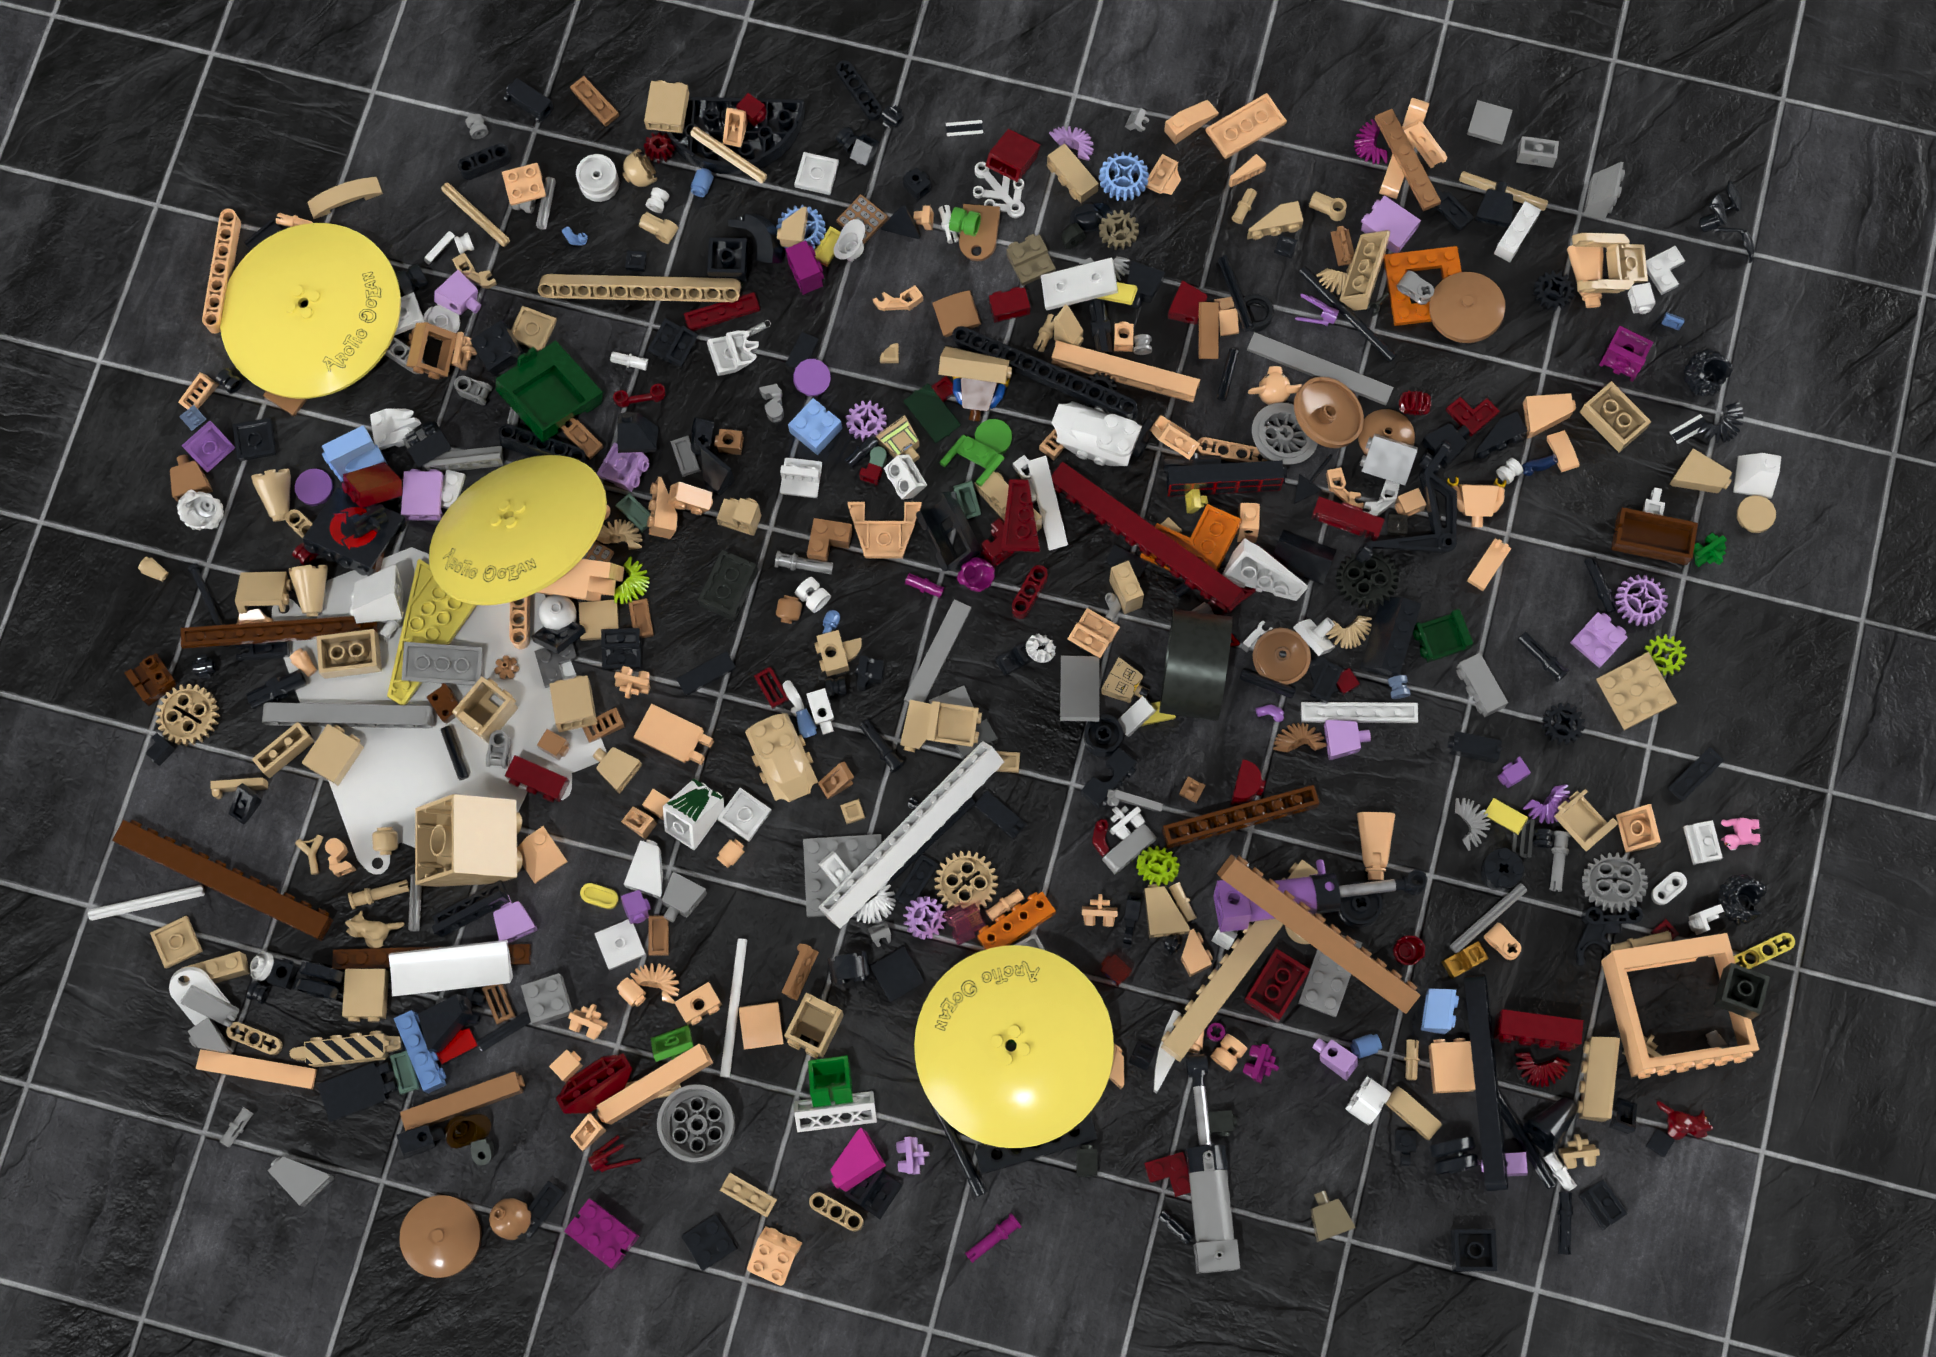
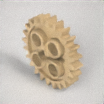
M181 684L180 690H176L173 687L172 694L166 692L167 699L161 698L163 705H157L161 712L155 713V715L160 717V719L156 720V723L161 725L158 729L161 732L164 731L162 735L165 738L168 737L170 742L175 740L177 745L183 742L185 746H188L190 741L191 744L195 745L196 739L203 742L202 736L209 738L208 731H215L212 725H218V722L214 718L220 717L215 711L220 708L214 705L217 700L212 698L213 695L210 692L207 693L204 687L200 690L198 685H195L193 688L191 684H188L185 689ZM188 698V703L182 706V701ZM174 706L181 708L183 711L187 712L188 714H191L198 720H201L202 723L199 724L191 718H189L188 716L183 715L181 712L175 710ZM204 708V713L198 715V710ZM178 714L177 720L171 722L172 716ZM190 724H194L193 729L191 731H187V727Z
M960 851V857L953 853V860L946 857L947 864L940 863V867L943 870L936 871L940 877L934 879L935 882L940 883L935 886V890H941L937 893V897H944L941 903L948 902L947 909L953 906L954 913L961 909L962 915L965 914L966 910H969L971 914L974 908L980 912L979 906L981 905L987 908L986 901L992 902L990 895H996L992 888L998 887V884L993 882L998 879L997 876L992 875L995 872V868L989 869L991 862L984 863L985 856L978 859V853L976 852L973 857L970 851H968L967 856H964L963 852ZM965 865H971L973 871L971 873H964L962 868ZM977 871L980 872L979 875H977V876H975L974 878L971 879V877H973V875H974ZM950 877H955L958 883L951 886L947 883V880ZM963 879H965L966 881L971 879L970 886H962ZM977 880H983L986 883L983 888H977L974 884ZM962 886L956 894H952L954 890ZM961 893H969L970 898L967 901L961 900L959 898Z

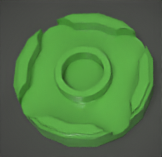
M988 419L977 427L975 440L995 450L997 454H1003L1010 448L1012 432L1005 422L998 419Z

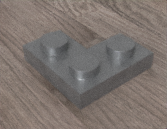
M573 643L559 654L547 648L534 651L545 688L550 687V683L563 680L560 664L577 659Z

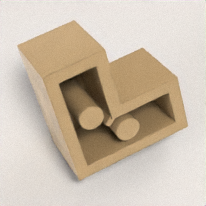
M724 498L717 516L718 525L754 536L762 515L758 503L751 498H746V500L742 498L740 500Z

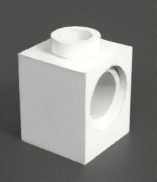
M1650 283L1635 285L1630 288L1628 297L1633 314H1646L1650 312L1655 305Z

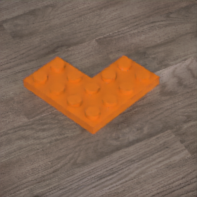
M1207 504L1190 538L1156 523L1155 528L1218 571L1242 519ZM1141 554L1140 558L1159 566L1154 562L1155 558L1152 556L1146 557L1144 554ZM1164 566L1163 569H1166V570L1170 571L1169 568H1167L1166 566Z

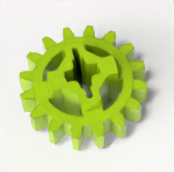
M1667 634L1664 635L1663 639L1656 636V641L1652 639L1649 641L1651 646H1645V650L1650 653L1655 664L1664 665L1665 668L1656 665L1658 670L1662 672L1663 677L1666 676L1667 672L1671 676L1674 675V670L1679 672L1681 670L1679 665L1684 666L1685 664L1681 659L1687 657V654H1682L1686 648L1679 646L1681 641L1675 642V636L1667 639ZM1665 644H1669V645L1673 646V648H1670V647L1666 646ZM1657 646L1658 652L1652 656V650ZM1662 652L1670 654L1667 659L1660 657ZM1678 655V660L1673 665L1672 658Z
M1158 846L1155 847V850L1148 847L1147 851L1143 850L1141 855L1138 856L1136 869H1139L1138 875H1144L1143 881L1150 880V885L1153 882H1156L1157 886H1160L1161 882L1164 885H1168L1169 881L1173 882L1174 878L1177 877L1180 865L1176 863L1178 858L1172 857V851L1167 853L1165 847L1162 850H1159Z

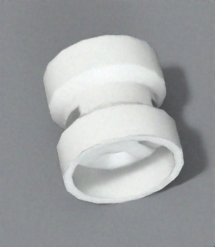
M653 188L651 198L645 204L646 207L656 213H662L664 202L668 201L669 194L660 188Z
M1510 458L1506 461L1505 466H1501L1496 470V473L1502 481L1506 480V484H1510L1515 476L1523 473V468L1517 460Z

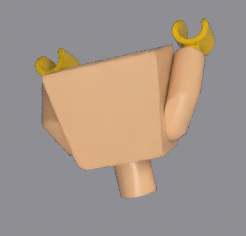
M1455 477L1454 484L1450 483L1449 478L1447 479V484L1457 491L1458 511L1462 512L1465 516H1472L1471 527H1483V516H1493V513H1496L1504 502L1506 480L1502 482V485L1498 483V478H1496L1493 485L1459 484L1458 487L1459 479Z

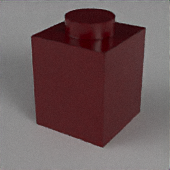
M749 93L736 106L737 110L746 111L747 121L754 126L759 122L761 123L767 114L765 105Z

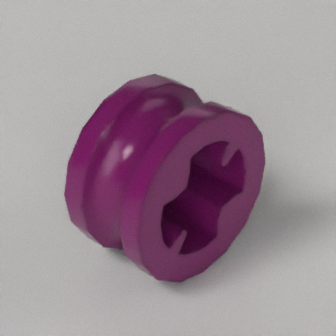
M1213 1023L1207 1029V1036L1211 1041L1218 1042L1225 1035V1029L1220 1023ZM1213 1027H1216V1030L1218 1028L1221 1030L1219 1033L1220 1037L1216 1038V1035L1214 1037L1211 1035Z

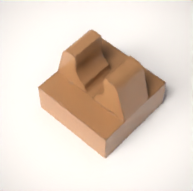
M1188 777L1179 795L1197 803L1205 785Z

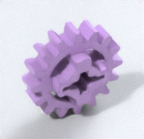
M861 401V406L854 404L855 410L849 409L851 415L846 416L848 420L846 425L847 428H850L849 433H855V439L860 436L863 442L865 438H869L871 435L876 437L878 433L884 430L882 427H887L885 422L887 417L883 414L884 409L878 410V403L872 406L871 401L868 402V405H865L864 401ZM869 416V420L867 421L866 425L864 426V422L866 421L867 417Z
M927 896L924 897V900L922 897H917V902L911 900L912 907L906 906V910L909 912L908 914H903L907 918L904 925L910 926L907 931L913 932V937L919 936L920 939L924 940L926 937L932 939V933L939 935L938 928L944 929L941 922L946 921V919L942 918L946 911L940 910L943 905L936 904L937 899L932 898L930 900V897ZM927 905L931 906L934 911H930ZM916 925H920L923 931L919 930Z

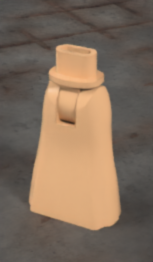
M1572 245L1567 248L1576 282L1603 279V247H1575ZM1580 293L1582 300L1585 301L1586 308L1601 306L1600 299L1602 298V293Z
M1387 812L1357 813L1362 858L1365 867H1368L1365 869L1368 872V880L1383 881L1384 872H1386L1389 861L1395 814Z

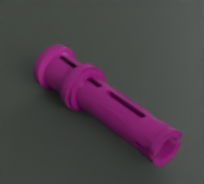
M1012 1213L1001 1224L997 1223L994 1231L965 1252L972 1263L1000 1240H1007L1009 1238L1008 1235L1017 1228H1022Z

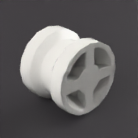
M468 232L462 237H454L460 254L465 253L467 250H474Z

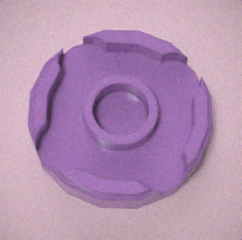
M806 359L800 362L793 374V381L797 390L809 397L822 394L828 388L831 380L830 371L827 366L816 359Z
M320 469L306 470L300 474L295 483L296 495L300 501L310 506H318V504L327 502L332 496L334 489L330 476Z

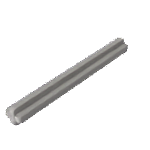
M1521 883L1517 885L1450 945V948L1455 953L1462 950L1527 892L1526 887Z

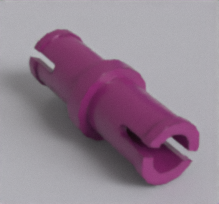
M911 573L908 574L905 581L906 585H910L919 589L922 593L927 592L938 598H941L945 588L930 582L928 578L923 579Z

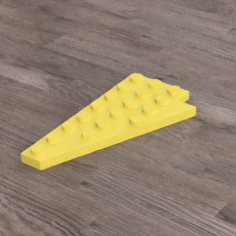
M421 559L417 561L387 694L389 699L399 705H407L422 684V682L401 681L404 642L449 645L477 606L458 601L445 593L435 581L430 565Z

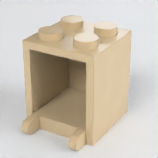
M481 677L452 713L462 724L489 744L490 735L496 730H501L517 711L518 707L515 705L516 700L512 698L513 696L505 689L501 691L498 684L491 678L486 680L484 677ZM493 695L504 702L500 708L490 701Z
M806 993L784 1035L787 1043L797 1050L800 1047L805 1049L806 1054L815 1059L818 1056L823 1058L844 1014L838 1007ZM801 1035L818 1042V1046L815 1047L801 1040Z

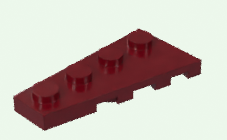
M1009 480L1002 551L1040 552L1029 480Z

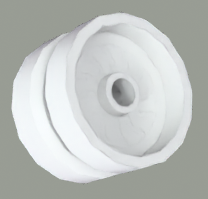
M593 154L585 157L578 164L576 177L581 192L586 198L602 202L609 200L616 194L620 181L615 165L610 158L601 154Z

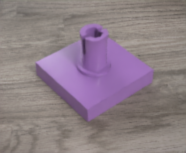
M211 421L207 422L181 445L207 473L235 449L232 443Z

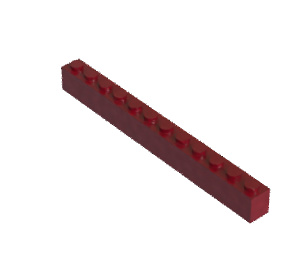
M1064 462L1051 475L1055 492L1058 494L1064 493L1066 495L1065 498L1072 504L1078 503L1083 512L1088 515L1092 513L1096 516V521L1102 525L1106 523L1111 527L1110 530L1114 534L1124 536V540L1131 546H1138L1140 548L1139 551L1146 557L1152 556L1155 558L1154 562L1160 567L1164 568L1166 566L1169 568V572L1177 579L1179 577L1185 580L1184 583L1193 590L1194 588L1200 590L1202 597L1207 600L1210 598L1216 602L1215 605L1220 610L1225 611L1226 609L1231 613L1245 595L1243 589Z

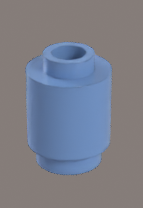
M702 168L696 171L691 184L692 194L698 197H704L705 194H708L714 178L710 170Z
M1368 1034L1353 1039V1044L1350 1045L1352 1053L1359 1059L1378 1053V1050L1382 1049L1381 1041L1377 1034Z

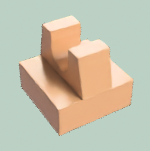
M923 206L922 211H914L913 219L916 220V224L923 225L925 230H933L934 212L931 206Z

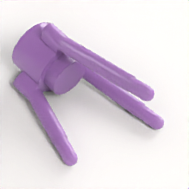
M1304 294L1300 295L1310 303L1323 309L1320 317L1324 319L1295 317V320L1318 323L1328 326L1329 323L1334 324L1339 310L1328 306L1312 295L1309 297Z

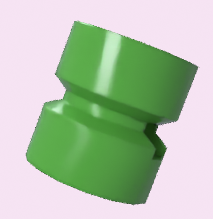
M955 207L950 217L949 230L954 232H961L963 230L965 235L975 237L980 227L981 213L974 211L967 213L963 208Z

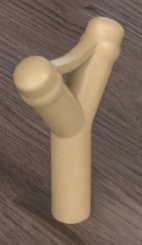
M316 835V838L309 841L298 839L295 843L308 856L311 875L319 874L316 853L323 840L321 835ZM313 842L311 848L305 844Z

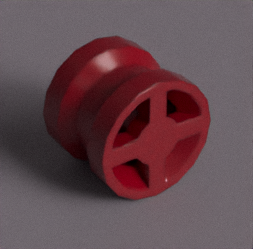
M304 542L298 545L292 553L293 557L299 559L303 566L311 564L317 556L316 553H310L305 549Z

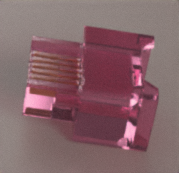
M975 903L964 909L961 905H958L942 913L949 926H953L952 936L958 946L975 938L974 932L985 927Z

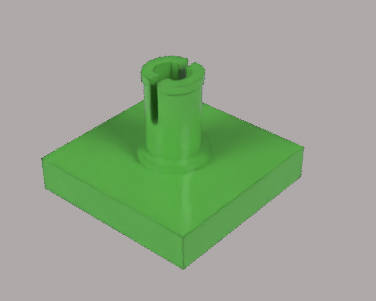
M689 1025L651 1038L653 1056L656 1062L671 1057L673 1060L681 1055L682 1052L694 1047Z

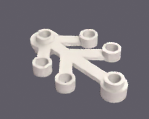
M985 162L977 163L975 165V175L978 178H985L995 191L984 190L982 186H975L973 189L974 197L1002 199L1006 204H997L994 200L987 199L984 202V206L990 203L993 206L1000 207L1001 212H1007L1012 218L1021 217L1025 211L1024 204L1020 202L1024 181L1020 179L1018 182H1013L1015 192L1012 200L1008 195L1010 178L1003 175L1001 186L991 175ZM979 167H985V169L979 170ZM1021 183L1022 185L1018 187L1015 184ZM977 190L982 191L981 194H976L975 192ZM1013 207H1018L1019 209H1018V210H1013L1012 208H1013Z

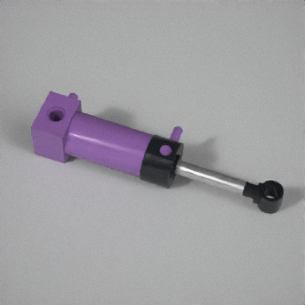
M1319 859L1316 861L1318 874L1309 875V877L1275 881L1280 885L1278 887L1279 890L1290 892L1295 896L1293 900L1298 904L1301 901L1311 908L1309 912L1312 914H1316V912L1318 914H1327L1340 911L1341 898L1400 890H1404L1405 893L1411 895H1419L1423 892L1427 883V876L1421 870H1413L1399 879L1339 886L1335 873H1326L1324 861ZM1224 880L1217 881L1213 898L1220 932L1248 929L1249 922L1276 919ZM1412 880H1417L1420 885L1413 884Z

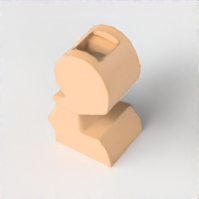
M337 838L329 839L325 844V850L331 855L328 858L329 869L333 871L334 875L341 877L356 871L355 867L349 862L344 861L340 863L348 853L346 845Z

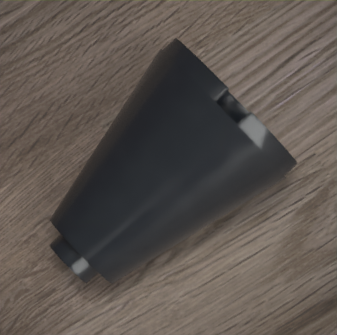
M1561 1098L1527 1120L1523 1126L1524 1131L1527 1135L1531 1134L1533 1137L1531 1141L1540 1149L1549 1153L1552 1150L1553 1153L1556 1152L1578 1111L1577 1104L1571 1098Z

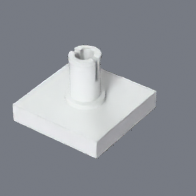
M1328 617L1318 626L1311 619L1298 622L1293 627L1318 656L1329 653L1336 647L1325 635L1335 626Z

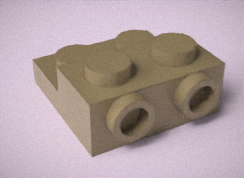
M1029 235L1025 238L1024 242H1013L1006 249V255L1022 286L1041 278V275L1056 271L1048 255V249L1040 235Z

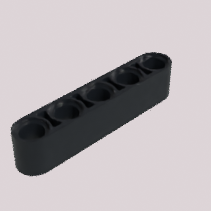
M510 424L502 425L498 430L500 445L506 449L530 457L542 455L566 456L579 459V461L586 464L585 452L581 448L552 438L542 442L534 432Z

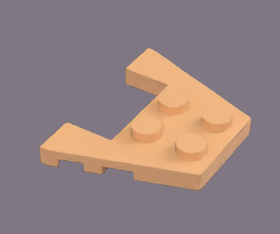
M848 502V508L864 557L903 559L917 521L916 513L921 510L922 502H904V521H865V502Z

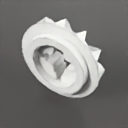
M1039 633L1034 636L1032 635L1026 643L1028 655L1036 662H1049L1056 654V646L1053 645V640L1047 638V635L1042 636ZM1039 645H1045L1044 650L1041 649L1037 651Z

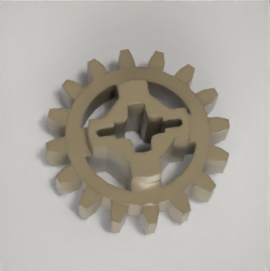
M1114 210L1112 216L1107 213V219L1102 218V224H1099V237H1103L1102 243L1108 242V248L1113 245L1115 250L1118 249V246H1121V249L1124 250L1125 245L1131 247V241L1136 242V236L1139 235V230H1137L1139 224L1135 223V217L1130 218L1129 212L1124 215L1123 210L1120 211V214H1117L1116 210Z

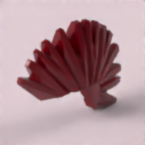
M1529 1052L1515 1054V1056L1525 1059L1516 1062V1065H1521L1517 1067L1518 1070L1527 1069L1521 1074V1077L1529 1075L1527 1082L1530 1083L1531 1081V1085H1534L1536 1082V1087H1538L1539 1082L1541 1087L1544 1084L1548 1087V1076L1553 1084H1555L1554 1075L1561 1080L1562 1078L1559 1074L1565 1076L1562 1071L1566 1073L1568 1071L1563 1065L1570 1066V1063L1558 1057L1534 1064Z

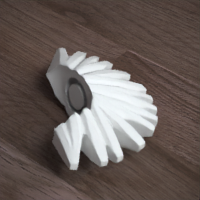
M888 882L876 892L875 895L877 896L858 910V922L862 917L863 923H866V920H868V924H870V921L875 923V917L882 921L880 914L885 918L888 917V914L891 915L890 910H894L895 904L893 902H896V900L890 898L895 895L894 891L886 892L891 887L890 884L886 886Z

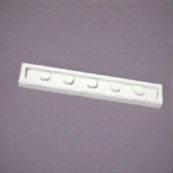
M1301 702V722L1325 723L1326 720L1356 721L1357 723H1418V703L1328 702L1326 704L1324 702Z

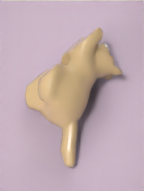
M362 911L345 922L349 927L346 932L353 937H364L367 946L371 949L383 946V941L388 936L389 930L399 929L405 925L404 922L385 924L379 921H368L364 919Z

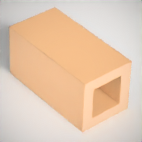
M677 482L670 486L668 504L674 505L676 509L691 510L693 514L701 515L712 507L713 492Z

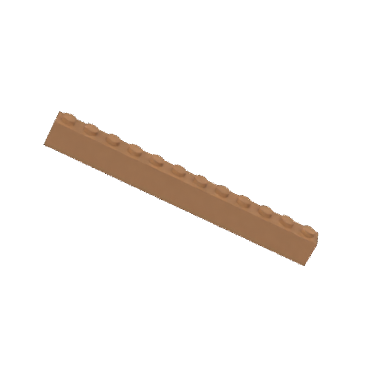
M1232 854L1217 872L1221 879L1407 1014L1421 996L1416 991L1418 988L1409 980L1407 982L1401 980V974L1394 969L1389 971L1385 968L1387 964L1381 959L1377 958L1374 960L1370 957L1372 953L1363 946L1359 949L1355 946L1357 942L1348 935L1344 938L1340 935L1341 930L1336 926L1325 924V918L1317 912L1313 915L1309 912L1311 908L1302 901L1298 904L1293 900L1295 896L1287 890L1284 892L1279 890L1278 887L1280 885L1271 878L1268 881L1262 877L1264 874L1256 867L1253 869L1247 866L1248 862L1241 856L1236 858Z

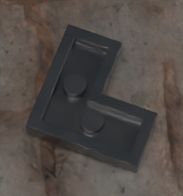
M572 622L559 631L543 626L531 637L534 643L559 654L574 641L578 640L586 631L584 626Z

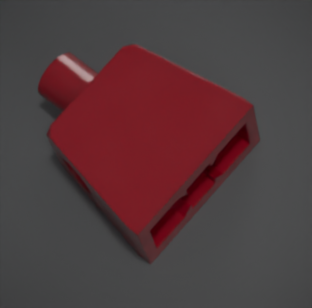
M1182 281L1169 309L1168 318L1198 324L1199 302H1207V294Z

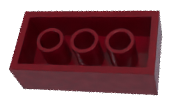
M1503 1009L1495 1017L1494 1038L1499 1039L1501 1043L1517 1041L1522 1046L1539 1044V1048L1551 1049V1046L1559 1047L1560 1051L1570 1052L1571 1049H1575L1582 1044L1583 1020Z

